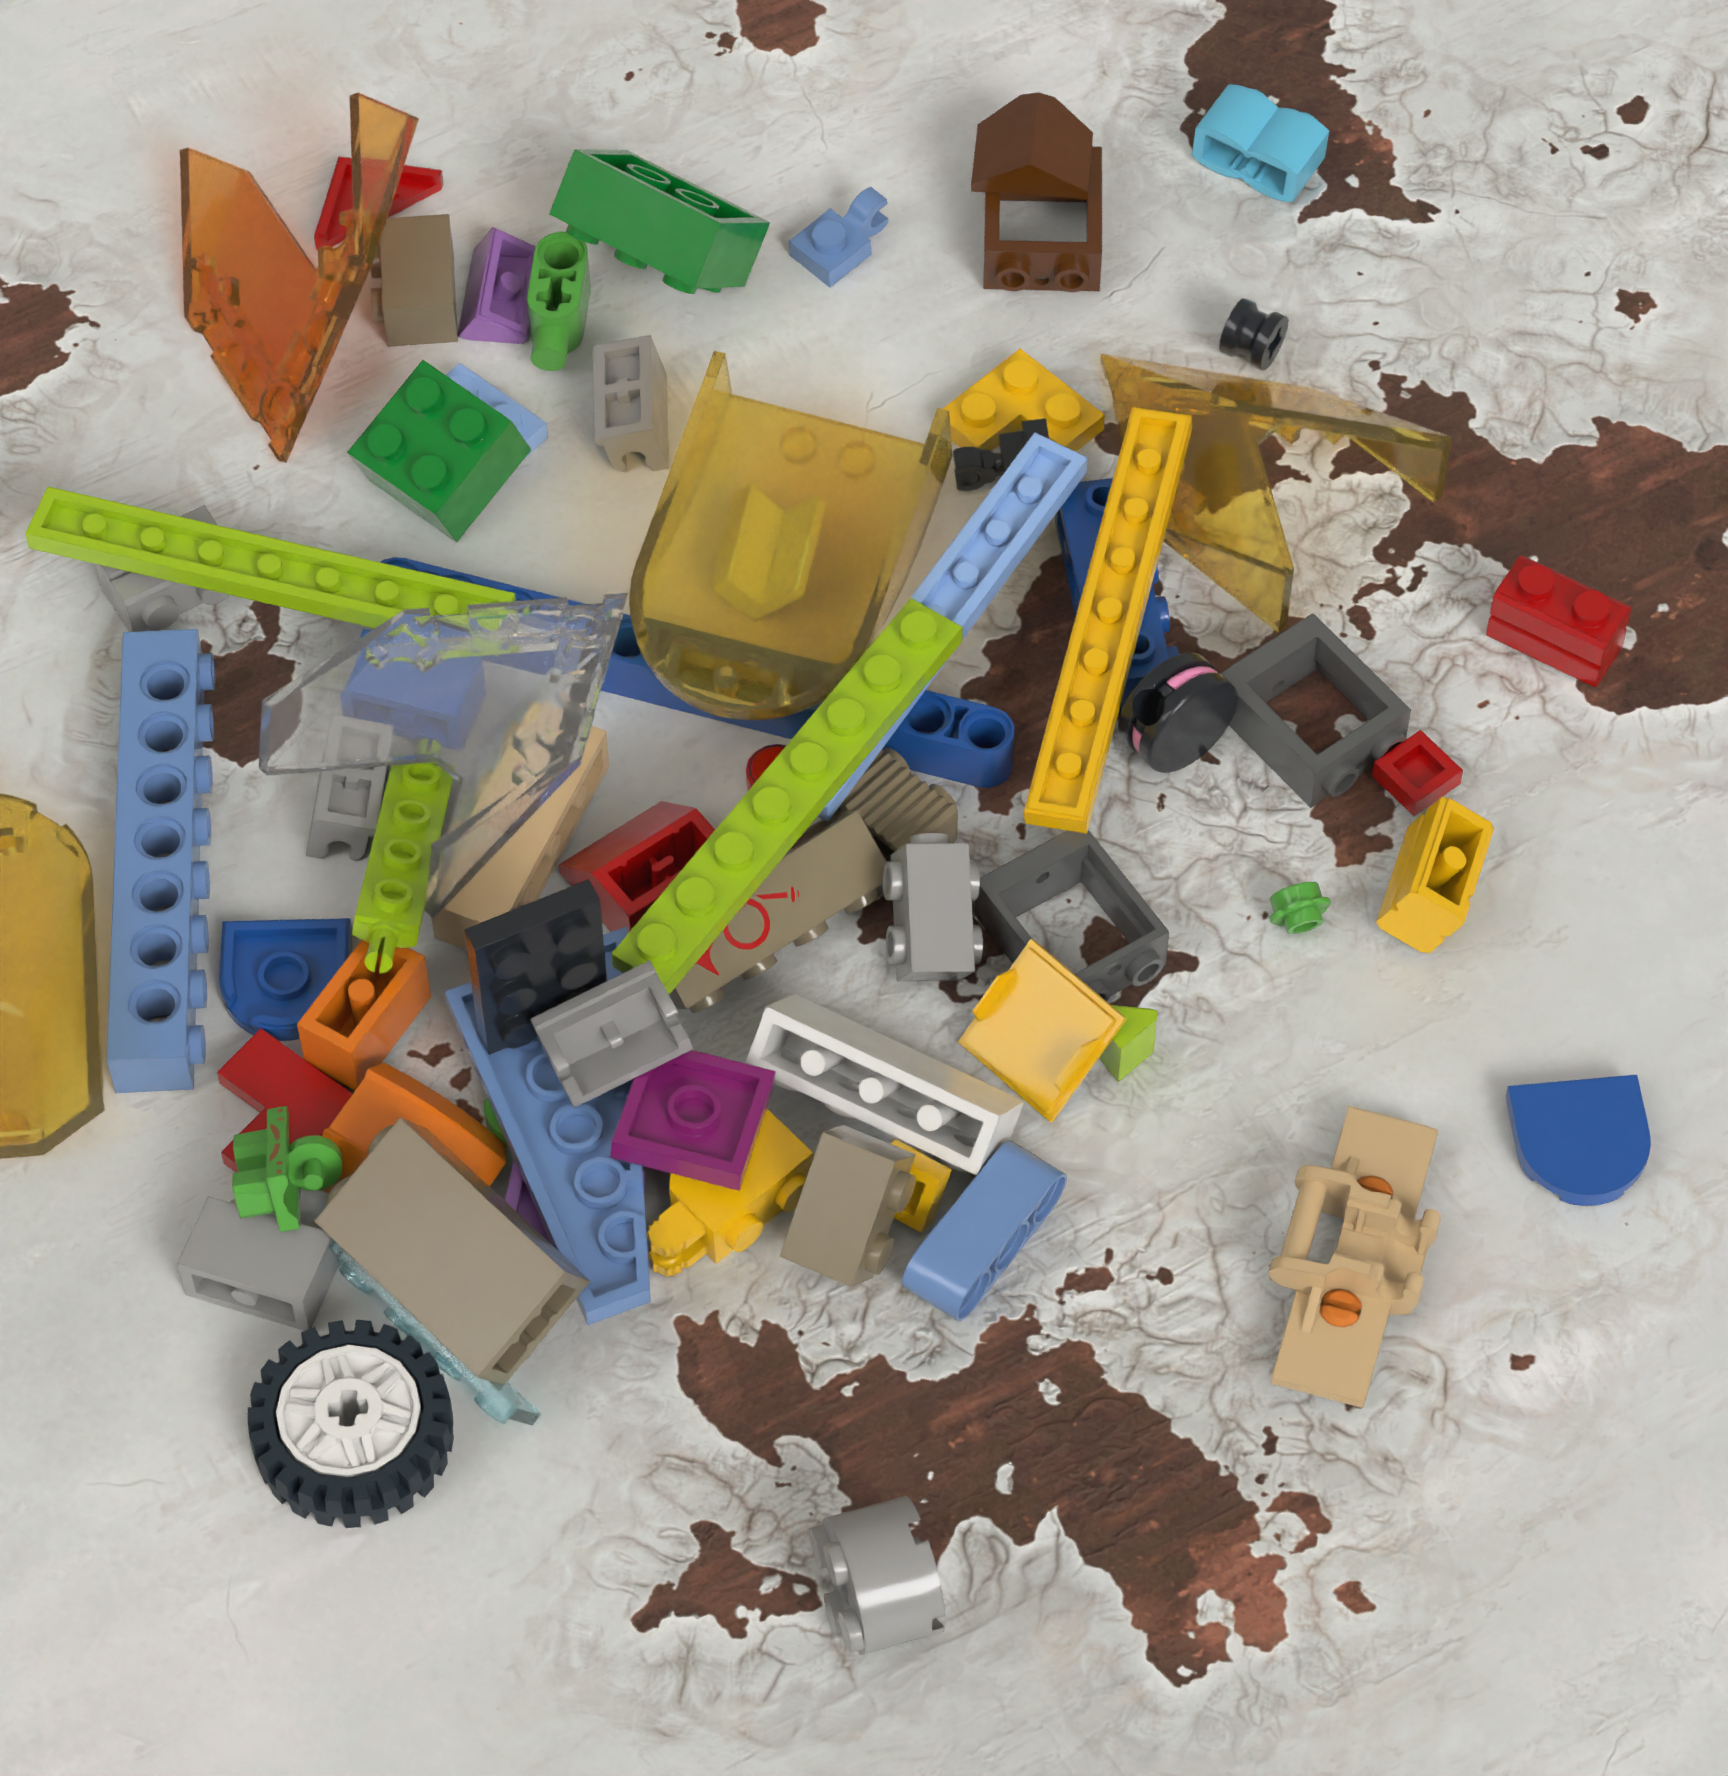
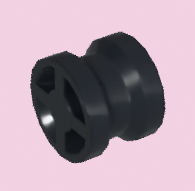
M1242 298L1235 305L1226 321L1220 338L1219 350L1231 357L1241 354L1249 358L1253 367L1262 371L1266 370L1276 358L1288 329V317L1278 312L1270 314L1258 310L1256 302Z

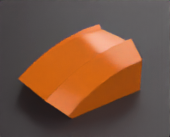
M381 1063L367 1069L362 1082L329 1128L324 1129L322 1137L328 1138L338 1145L342 1153V1173L338 1181L322 1190L328 1194L337 1183L353 1175L369 1155V1146L376 1135L384 1128L394 1125L399 1118L427 1128L489 1187L506 1164L505 1144L490 1130L434 1090L386 1063Z

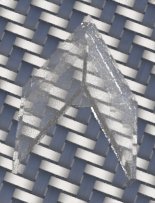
M628 593L606 594L603 597V603L572 606H569L567 597L467 605L466 614L430 616L429 608L405 609L262 700L259 769L267 776L435 762L460 783L461 789L447 834L431 844L425 911L435 918L581 765L627 603Z

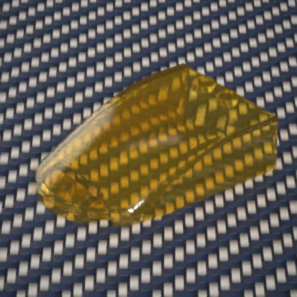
M714 350L631 578L629 609L634 635L644 661L662 685L675 696L695 708L716 716L738 720H768L799 713L824 701L876 640L906 583L923 542L953 457L949 411L937 408L924 444L732 394L726 353Z

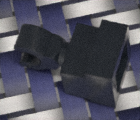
M1046 418L1022 421V431L999 434L1000 453H993L990 450H981L976 447H961L953 450L957 490H976L986 483L993 482L996 477H1001L1035 432L1049 439Z

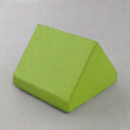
M1111 1005L1126 1017L1127 1020L1099 1059L1117 1082L1122 1080L1154 1052L1158 1010Z

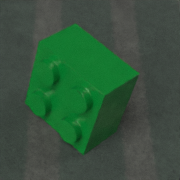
M422 360L347 453L370 482L457 543L530 453L531 448L510 419Z

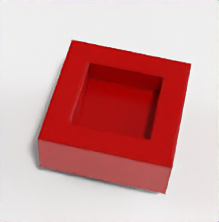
M1419 730L1376 760L1373 765L1372 777L1408 812L1416 816L1436 802L1441 796L1443 797L1460 785L1463 769L1422 730Z

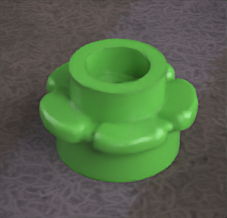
M1303 882L1291 885L1277 891L1270 897L1274 913L1270 915L1269 919L1272 924H1277L1278 926L1285 925L1288 934L1307 932L1323 924L1322 914L1327 911L1331 901L1330 898L1322 896L1317 882Z

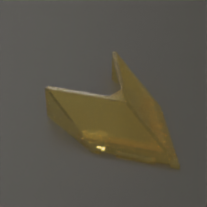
M1101 354L1100 362L1105 379H1108L1113 396V409L1122 442L1132 407L1192 415V432L1163 542L1278 633L1287 626L1294 565L1261 457L1259 444L1275 432L1292 445L1300 438V431L1304 428L1326 432L1325 439L1333 445L1346 435L1435 503L1443 496L1452 442L1451 436L1309 387Z

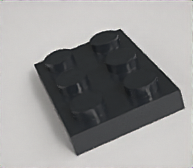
M589 879L464 929L478 1035L489 1055L505 1048H519L529 1044L537 1037L530 1020L531 1018L607 982L600 899Z

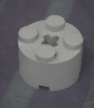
M908 1496L894 1498L826 1517L823 1519L822 1525L809 1528V1538L816 1563L820 1569L827 1567L834 1589L833 1592L824 1594V1604L828 1620L835 1635L842 1633L849 1653L858 1652L860 1655H865L944 1632L945 1627L937 1619L945 1616V1605L938 1570L929 1540L920 1542L918 1537H913L908 1524L920 1521L921 1519Z

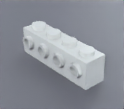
M795 993L766 1006L745 1062L746 1064L776 1071L775 1085L792 1091H800L823 1102L829 1110L836 1114L859 1119L880 1129L891 1140L897 1139L906 1145L918 1147L939 1157L940 1161L948 1167L974 1175L981 1171L1003 1143L1010 1140L1025 1102Z

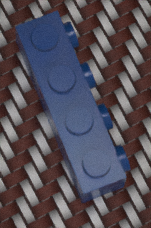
M1113 478L1079 482L1055 515L1054 522L1075 618ZM1158 563L1118 715H1120L1131 692L1151 670L1167 659L1179 655L1177 647H1167L1164 633H1169L1170 631L1168 604L1165 596L1155 597L1153 584H1158L1159 581Z

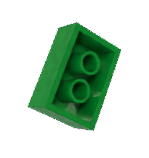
M574 149L549 215L568 224L566 232L572 237L595 245L602 241L616 248L614 257L619 261L639 269H647L649 265L664 273L662 281L666 285L688 294H695L697 289L720 293L721 289L726 287H745L771 223L628 150Z

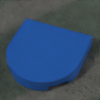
M351 919L222 921L219 984L225 1008L232 1020L251 1035H254L262 1028L278 1041L300 1039L297 1023L352 953Z
M1637 1075L1508 1086L1505 1098L1516 1153L1522 1170L1531 1181L1536 1180L1547 1190L1561 1196L1560 1200L1567 1204L1595 1206L1617 1200L1639 1179L1647 1164L1651 1137Z

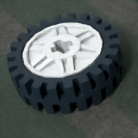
M343 1320L329 1322V1334L319 1336L315 1327L302 1332V1345L296 1347L290 1340L278 1349L279 1362L276 1363L268 1359L260 1370L262 1383L254 1382L250 1393L251 1407H248L247 1422L250 1444L257 1467L265 1484H269L272 1494L282 1505L286 1501L289 1502L293 1513L306 1519L308 1514L312 1512L318 1524L330 1527L333 1526L335 1517L342 1518L345 1528L361 1527V1517L371 1515L373 1523L376 1525L389 1521L388 1509L396 1507L402 1515L413 1508V1495L418 1493L425 1498L434 1488V1475H443L448 1464L447 1451L452 1452L454 1440L451 1398L443 1373L440 1374L436 1360L430 1352L423 1354L420 1342L412 1336L408 1335L402 1341L398 1329L383 1324L379 1333L374 1332L372 1323L368 1320H356L354 1331H346ZM355 1418V1425L347 1427L348 1420Z

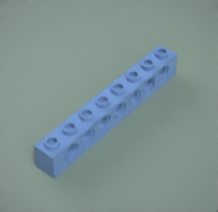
M198 629L123 632L106 1058L115 1093L194 1090V1064H205L206 1061L205 1030L203 1025H196V1009L207 1007V979L204 969L197 970V954L208 953L209 949L207 916L198 914L199 899H209L210 897L209 865L207 861H200V846L211 845L209 808H201L202 793H212L213 789L210 755L203 756V742L214 740L213 709L211 704H204V691L215 690V663L213 653L202 652ZM164 801H172L167 804H159ZM172 853L166 857H157L161 854ZM160 907H170L169 909L164 911H154ZM159 961H170L162 966H151ZM156 1016H169L162 1021L149 1022L150 1019Z

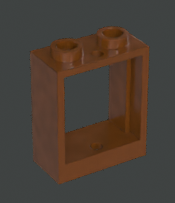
M1092 146L1087 200L985 193L983 289L1065 292L1100 291L1102 263V146ZM1000 201L1086 202V242L999 240ZM1039 276H1044V277H1047V278H1045V279H1039V278H1037V277H1039Z

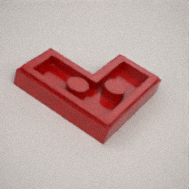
M262 1028L217 1071L219 1084L259 1112L239 1134L267 1129V1109L287 1106L289 1112L290 1144L305 1136H322L324 1129L329 1128L352 1096L351 1092ZM233 1139L221 1151L223 1164L234 1172H238Z

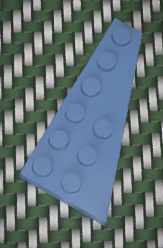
M627 927L603 935L607 981L623 974L613 968L611 953L628 934ZM471 982L444 991L447 1008L552 1246L591 1281L576 1298L587 1325L650 1303L643 1168L641 1165L610 1158L611 1141L634 1079L574 1108L549 1063L538 1036L525 1046L505 1048L489 1055L478 1035Z

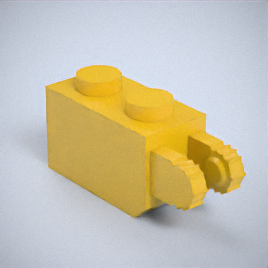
M767 1109L740 1191L670 1173L669 1192L671 1206L659 1215V1220H653V1224L648 1226L649 1232H646L647 1241L650 1242L648 1257L651 1261L653 1272H658L667 1278L672 1275L676 1277L677 1273L682 1274L683 1268L688 1269L705 1254L717 1264L733 1250L741 1252L747 1249L757 1240L764 1225L781 1211L787 1213L796 1209L814 1153Z

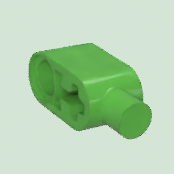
M567 232L548 234L538 242L535 248L527 294L530 334L533 343L531 362L539 369L546 371L562 369L566 364L567 354L574 351L581 344L590 299L591 285L587 245L584 241L572 237Z

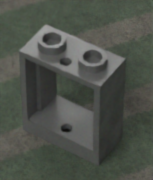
M1314 613L1219 673L1234 685L1238 695L1237 708L1229 726L1310 808L1330 795L1338 797L1344 794L1353 786L1361 774L1373 767L1376 760L1406 740L1411 709ZM1317 669L1369 720L1318 755L1266 704V702Z
M1089 830L1087 834L1065 831L980 877V888L978 897L975 900L974 915L1012 964L1029 940L1032 939L1016 917L1082 882L1130 944L1075 973V975L1104 1000L1108 1001L1110 996L1132 984L1134 986H1141L1150 982L1166 966L1169 939L1168 929Z

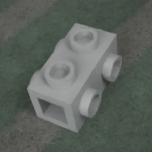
M942 833L917 834L910 837V844H905L891 855V862L885 863L883 870V892L886 900H893L894 926H889L886 933V956L889 964H896L897 982L960 981L975 972V964L980 963L983 952L982 932L979 925H973L972 900H976L979 894L980 875L977 863L970 862L969 843H949L948 835Z

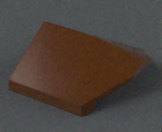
M1040 92L1019 95L977 125L971 192L1087 200L1093 132L1056 97Z

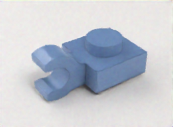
M868 187L853 200L843 218L830 208L789 240L790 256L828 287H832L872 255L869 237L879 233L888 224V218L879 211L887 204V199L872 187Z

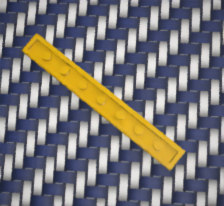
M1136 407L1131 409L1025 804V824L1088 833L1192 432V415Z

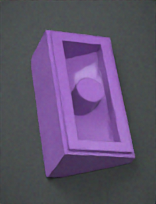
M494 227L488 231L476 245L472 254L458 337L473 341L512 344L526 343L530 331L527 294L536 246Z

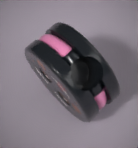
M1188 652L1173 656L1151 670L1131 692L1119 716V735L1132 750L1140 754L1141 758L1153 770L1160 773L1180 770L1202 757L1224 734L1237 708L1238 695L1236 688L1227 678L1219 674L1213 665L1202 655Z

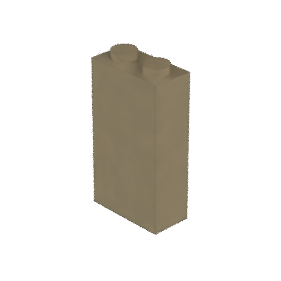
M399 1118L394 1125L384 1128L376 1135L369 1146V1155L353 1175L344 1178L333 1187L326 1198V1207L314 1222L477 1378L505 1385L591 1281L432 1132L418 1124Z

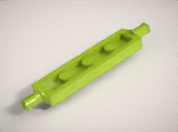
M422 739L416 743L413 761L393 758L352 930L353 936L370 942L364 962L366 967L374 973L378 956H382L379 973H386L392 968L395 948L417 946L455 769L437 766L442 750L439 743L435 740L431 742L428 755H426L428 739Z

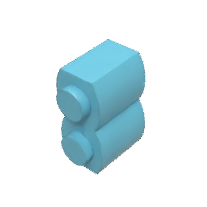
M1231 84L1225 88L1195 128L1192 156L1202 165L1218 174L1243 179L1252 188L1270 198L1284 202H1293L1324 160L1329 130L1308 113L1289 108H1279L1262 92Z

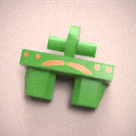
M287 1106L267 1109V1129L234 1135L233 1149L238 1172L232 1175V1189L240 1218L244 1219L275 1213L280 1232L300 1229L301 1189L320 1191L338 1181L342 1173V1153L338 1145L322 1136H305L290 1144L289 1112Z

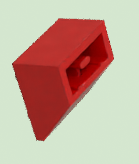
M660 801L558 864V869L571 886L589 879L600 899L602 923L610 932L627 927L629 933L715 829L697 808Z

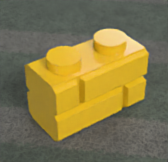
M1441 796L1426 810L1425 815L1421 814L1407 827L1376 920L1379 928L1419 952L1428 954L1444 942L1446 936L1449 937L1465 922L1471 904L1469 899L1474 894L1493 835L1494 827L1492 823L1453 799Z

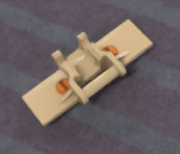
M1348 1106L1331 1168L1304 1165L1298 1169L1294 1183L1299 1192L1281 1255L1273 1258L1268 1272L1273 1282L1296 1290L1272 1374L1271 1384L1364 1408L1389 1315L1410 1314L1418 1304L1424 1284V1277L1421 1275L1426 1253L1435 1241L1440 1225L1441 1215L1433 1209L1425 1210L1423 1218L1415 1220L1438 1129ZM1321 1212L1341 1217L1344 1220L1336 1251H1333L1329 1264L1307 1260Z

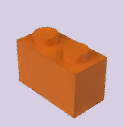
M360 941L297 1023L303 1057L307 1062L328 1077L354 1091L364 1079L367 1069L383 1062L431 998L425 956L410 948H395L392 968L386 973H379L382 956H378L374 973L366 967L364 962L370 942Z

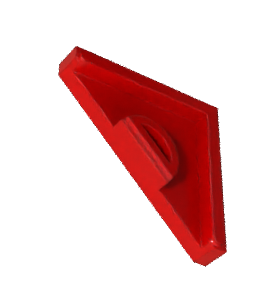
M338 156L314 234L316 250L325 251L379 223V219L389 218L442 190L444 184L442 170Z

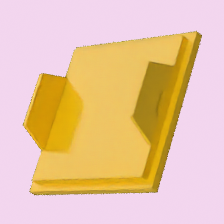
M1030 939L1010 969L997 975L972 1011L975 1018L958 1040V1043L1049 1122H1053L1127 1018L1034 939Z

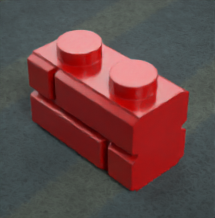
M1521 555L1493 596L1486 636L1596 688L1623 647L1632 607Z

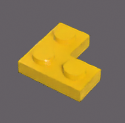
M1020 348L937 412L936 429L960 448L976 447L981 450L987 449L992 451L999 446V434L1022 430V421L1046 418L1049 439L1076 452L1104 430L1105 414Z

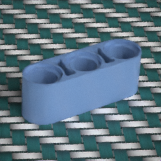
M1012 1140L1003 1143L916 1250L903 1274L902 1286L956 1321L964 1320L974 1310L1055 1207L1065 1188L1067 1175Z

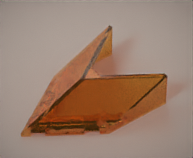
M359 92L349 95L353 209L339 213L340 224L348 227L344 241L336 248L327 245L317 248L318 268L314 267L250 171L189 147L180 150L184 317L193 331L203 335L213 350L210 357L251 420L262 425L271 439L268 446L278 461L284 463L287 462L373 265L419 118Z

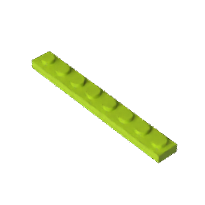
M47 486L25 533L29 549L496 657L499 654L517 608L515 593L49 486Z
M910 598L611 953L613 968L621 973H625L650 960L670 995L962 643L963 627Z

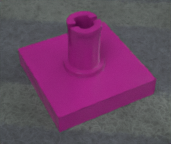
M691 1050L634 1078L611 1141L610 1158L740 1191L774 1089L776 1071Z

